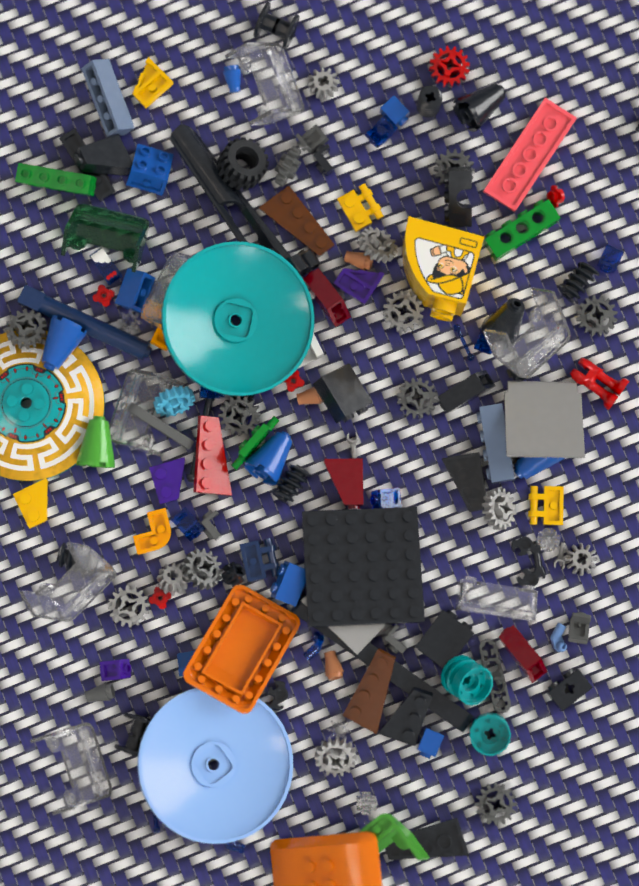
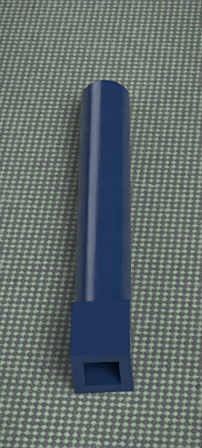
M24 286L17 300L19 305L30 310L33 309L36 313L40 312L49 318L57 315L56 319L61 320L62 317L71 320L82 327V332L86 330V335L141 360L145 357L148 358L152 351L150 342L53 299L30 286Z

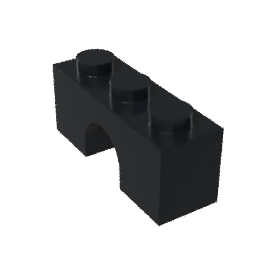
M447 167V173H444V184H448V192H444V203H448V210H444V222H448L449 227H472L471 204H461L457 201V195L460 191L472 189L471 167Z

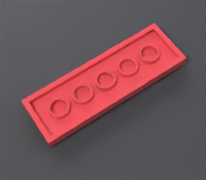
M545 98L483 192L513 212H516L577 117Z

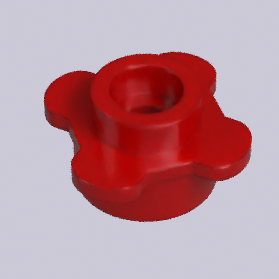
M552 185L546 198L550 200L554 208H557L559 204L563 203L565 194L562 189H557L556 185Z
M99 285L97 293L93 295V300L101 303L104 307H108L112 297L115 296V292L112 289L105 288V285Z
M298 370L284 381L289 392L304 386V380L300 378Z
M155 587L154 594L149 598L150 604L158 605L160 609H165L168 599H171L172 595L170 592L165 594L162 589Z

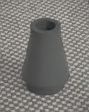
M105 682L91 690L85 691L87 702L111 701L112 698H115L113 684Z

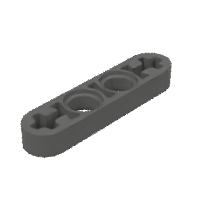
M131 402L127 409L129 413L190 450L194 443L193 440L135 403Z
M485 639L479 644L482 665L487 669L488 662L495 661L498 668L495 672H491L493 681L500 680L503 685L499 691L491 689L492 704L497 712L505 713L510 709L511 701L497 646L493 640ZM485 642L493 646L490 649L491 655L495 654L496 658L484 659V656H488L487 651L482 649L485 646ZM505 692V696H501L502 700L507 702L504 710L501 707H497L499 697L494 698V694Z

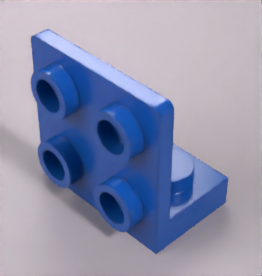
M137 144L126 185L163 196L174 155Z

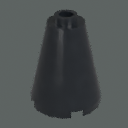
M492 84L457 98L453 102L456 103L453 106V110L461 124L466 123L469 126L467 129L475 132L483 126L505 100L506 91L501 85Z
M510 298L486 317L482 324V333L487 341L490 339L496 347L506 348L512 346L518 339L525 311L524 303L517 298Z

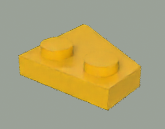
M148 57L143 73L141 72L138 79L139 82L132 94L147 109L174 83Z
M47 478L13 494L29 529L47 521Z

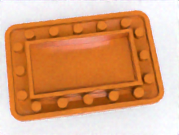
M244 585L234 586L183 673L184 680L239 713L247 714L251 712L300 626L299 617Z
M372 832L277 839L270 846L274 886H382L378 841Z

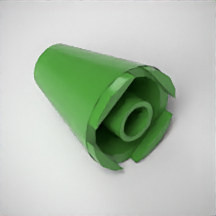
M93 416V419L89 420L76 465L115 468L109 421H106L105 417Z

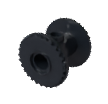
M267 2L258 17L253 36L258 38L262 30L284 39L282 49L286 50L295 35L300 16L296 14L292 22L269 13L271 3Z
M125 713V717L133 719L130 729L133 735H128L125 746L115 744L114 748L138 756L141 739L151 719L137 714Z

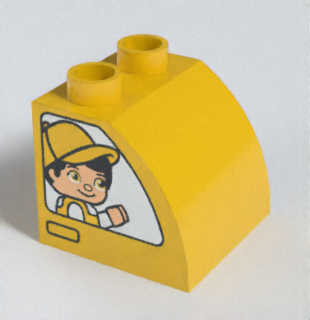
M409 216L402 249L403 266L407 281L413 293L417 295V299L422 301L425 307L432 308L431 317L452 322L453 316H461L465 308L484 236Z

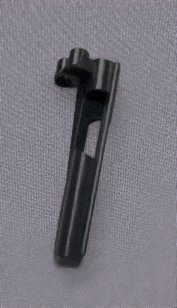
M181 124L171 133L169 140L238 242H247V240L224 208L225 204H236L257 234V244L281 255L298 271L301 277L321 264L311 249L306 251L303 249L291 257L242 193L235 186L230 187L228 182L224 183V178L218 174L220 170H217L218 163L216 158L191 127Z

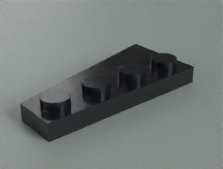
M457 817L412 831L430 858L469 856ZM394 842L385 848L388 860L416 858L410 849H400Z

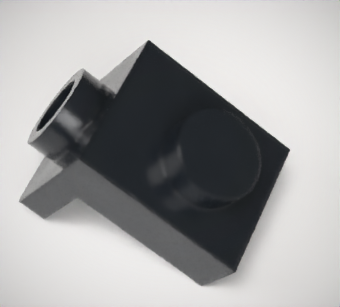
M328 144L316 148L313 155L316 169L320 174L324 173L326 176L333 172V167L324 157L330 151Z

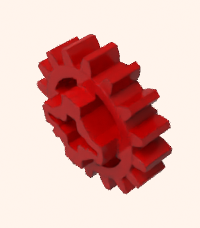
M446 46L445 51L439 48V54L433 53L434 59H430L429 64L433 65L429 67V71L433 72L431 78H437L436 84L443 82V87L449 84L450 88H453V83L459 86L461 83L460 79L465 81L466 76L464 74H469L470 71L467 69L470 66V62H465L468 56H462V49L456 52L455 46L452 50L449 49V46ZM448 64L452 65L450 70L447 69Z

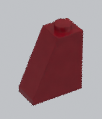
M319 268L311 271L303 278L308 290L335 327L351 317L343 298Z
M363 458L324 459V465L343 505L348 506L349 510L360 509L359 506L364 505Z
M514 625L505 628L501 632V635L498 636L501 643L532 683L548 672L541 657Z

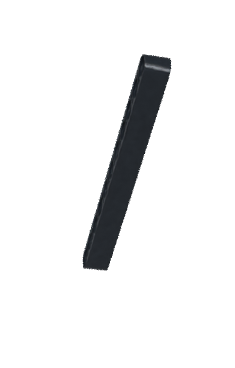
M301 595L296 607L293 606L290 611L308 623L307 606L301 602L304 598ZM314 627L368 666L378 650L377 647L368 643L356 655L328 627ZM395 661L390 682L407 694L414 687L432 692L433 696L428 709L461 732H464L474 716Z

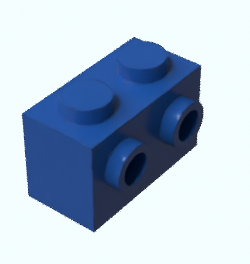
M127 268L115 304L128 310L143 313L156 278L143 271Z
M284 561V564H281L277 574L279 576L277 581L273 582L271 586V597L296 607L305 585V569Z

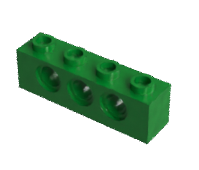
M18 163L15 182L23 185L94 197L97 178L91 175Z
M549 199L545 202L543 200L538 201L529 212L527 210L522 211L513 222L508 220L501 225L502 229L497 232L492 230L485 235L486 239L483 243L495 262L560 221L561 217ZM539 215L542 221L536 223L532 220V216ZM523 225L526 228V232H518L516 226ZM500 236H509L510 242L503 243L500 240Z

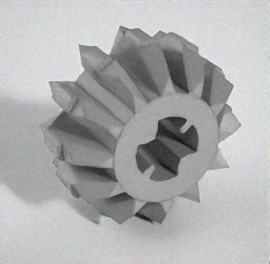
M324 67L320 68V72L316 69L313 70L314 75H309L310 82L307 83V86L311 88L310 93H316L317 99L320 95H323V99L326 100L327 94L333 97V91H338L336 85L339 84V80L335 79L337 73L331 74V68L324 72ZM327 81V84L320 85V82Z
M579 543V550L575 545H572L571 547L574 552L570 550L566 552L571 558L567 557L564 559L566 562L571 561V564L566 566L567 569L574 567L572 574H575L579 569L580 576L584 575V570L587 574H590L591 570L589 567L596 568V565L591 562L598 561L597 557L591 556L596 551L592 550L589 553L590 545L583 549V543ZM579 554H581V556H585L586 558L584 560L583 565L582 562H577V559H579Z
M174 562L171 567L165 564V569L159 570L160 575L157 576L158 587L163 589L165 594L171 591V595L174 596L176 591L181 594L182 589L188 588L187 580L189 578L188 576H183L186 570L182 569V564L177 567Z

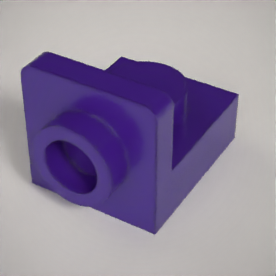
M129 659L99 662L101 681L131 678L132 668Z

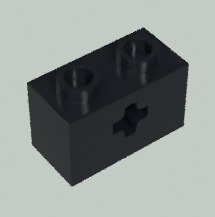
M570 669L563 675L564 679L561 682L556 680L548 686L549 691L546 692L547 695L562 712L593 688L579 669L575 671ZM565 684L573 686L571 688V693L564 692V690L566 689Z

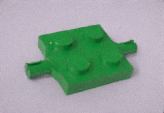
M275 416L267 424L257 425L251 432L252 437L250 440L247 441L245 439L238 447V458L231 464L234 469L237 470L243 462H246L249 456L269 435L270 431L272 432V429L279 422Z

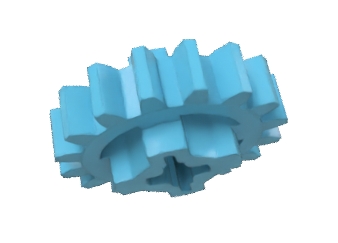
M180 385L179 387L173 386L171 390L165 389L166 392H160L159 397H155L153 404L157 414L169 417L189 410V406H193V402L196 400L192 389H189L188 386L183 388Z

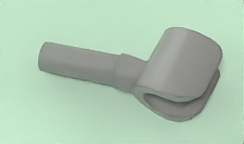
M356 432L355 440H350L349 433L347 434V442L350 444L352 458H357L356 443L358 442V434Z
M561 542L558 558L553 562L554 568H556L558 561L563 563L561 569L565 568L563 557L566 543Z

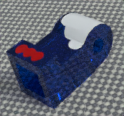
M102 247L89 255L108 286L123 277Z

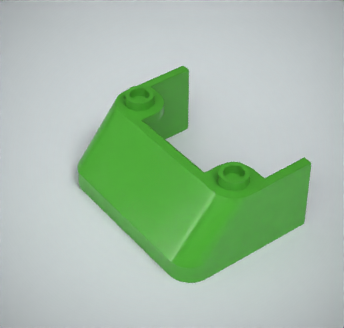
M380 814L359 831H368L375 834L379 853L394 842L400 849H410L417 860H428L430 858L413 833L391 814Z

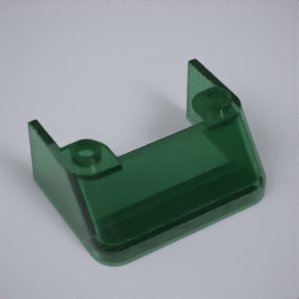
M79 204L75 207L64 228L61 255L65 256L69 247L74 250H81L88 243L122 251L123 258L127 262L133 263L132 272H136L142 258L150 222L142 217Z

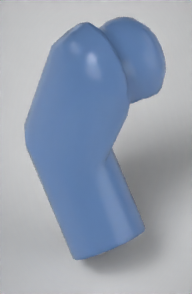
M557 623L550 637L553 648L558 652H564L567 649V644L562 638L566 626L561 623Z

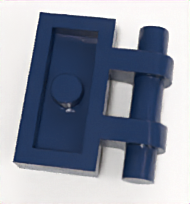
M272 538L264 539L266 547L261 548L258 540L239 544L248 582L266 579L265 571L271 570L272 577L279 576L277 572L280 565L276 560V547L273 545ZM263 553H267L269 564H263Z

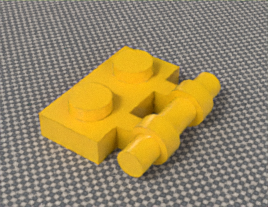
M366 184L359 186L362 194L358 196L352 190L337 198L355 232L372 224L369 216L374 214L377 220L384 217L381 212V206L375 202L372 196L373 192L367 188ZM366 200L370 209L365 210L361 202Z
M530 486V494H528V500H530V511H528L530 525H537L538 517H543V525H563L564 487L544 486V494H538V486ZM538 500H543V511H538Z

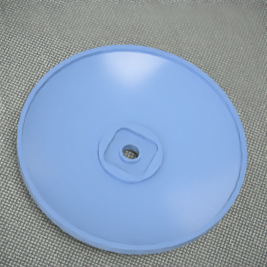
M194 688L168 701L149 722L138 751L139 783L144 798L152 812L173 832L201 843L219 844L234 842L246 838L263 828L283 805L293 775L292 748L280 719L260 699H258L251 712L242 714L199 689ZM215 759L217 761L218 767L216 770L209 769V760Z

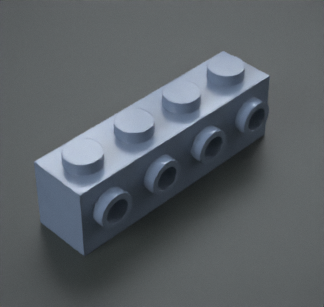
M98 59L90 61L81 69L107 138L117 134L124 136L135 127L110 60Z
M503 404L479 407L480 412L476 413L478 424L482 423L483 431H480L481 442H485L486 449L483 450L484 461L489 463V468L486 469L487 479L491 480L492 484L515 480L512 457H507Z

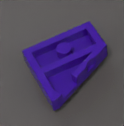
M343 268L333 285L365 305L385 274L383 272L377 273L368 272L367 270Z
M185 457L149 467L160 505L179 499L186 461Z

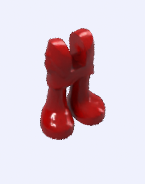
M581 357L578 364L587 370L588 373L584 375L577 369H573L570 372L572 379L596 393L603 400L604 407L610 410L630 381L626 378L615 380L605 374L603 369ZM596 379L609 387L614 393L607 391L595 382Z

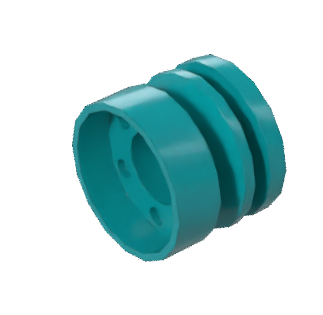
M459 655L449 660L444 666L441 673V683L445 690L466 705H476L484 701L490 694L493 686V677L490 671L470 657Z
M485 713L473 721L470 728V739L473 747L481 754L488 756L498 755L510 743V728L502 716L496 713ZM492 728L493 733L496 735L487 738L485 731H489Z

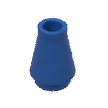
M239 65L225 66L223 75L228 85L229 93L241 92V69H239Z

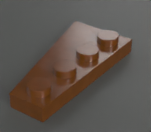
M289 185L259 207L260 211L282 226L289 234L297 238L317 256L321 257L335 246Z
M378 648L343 714L344 717L375 734L378 733L396 657Z

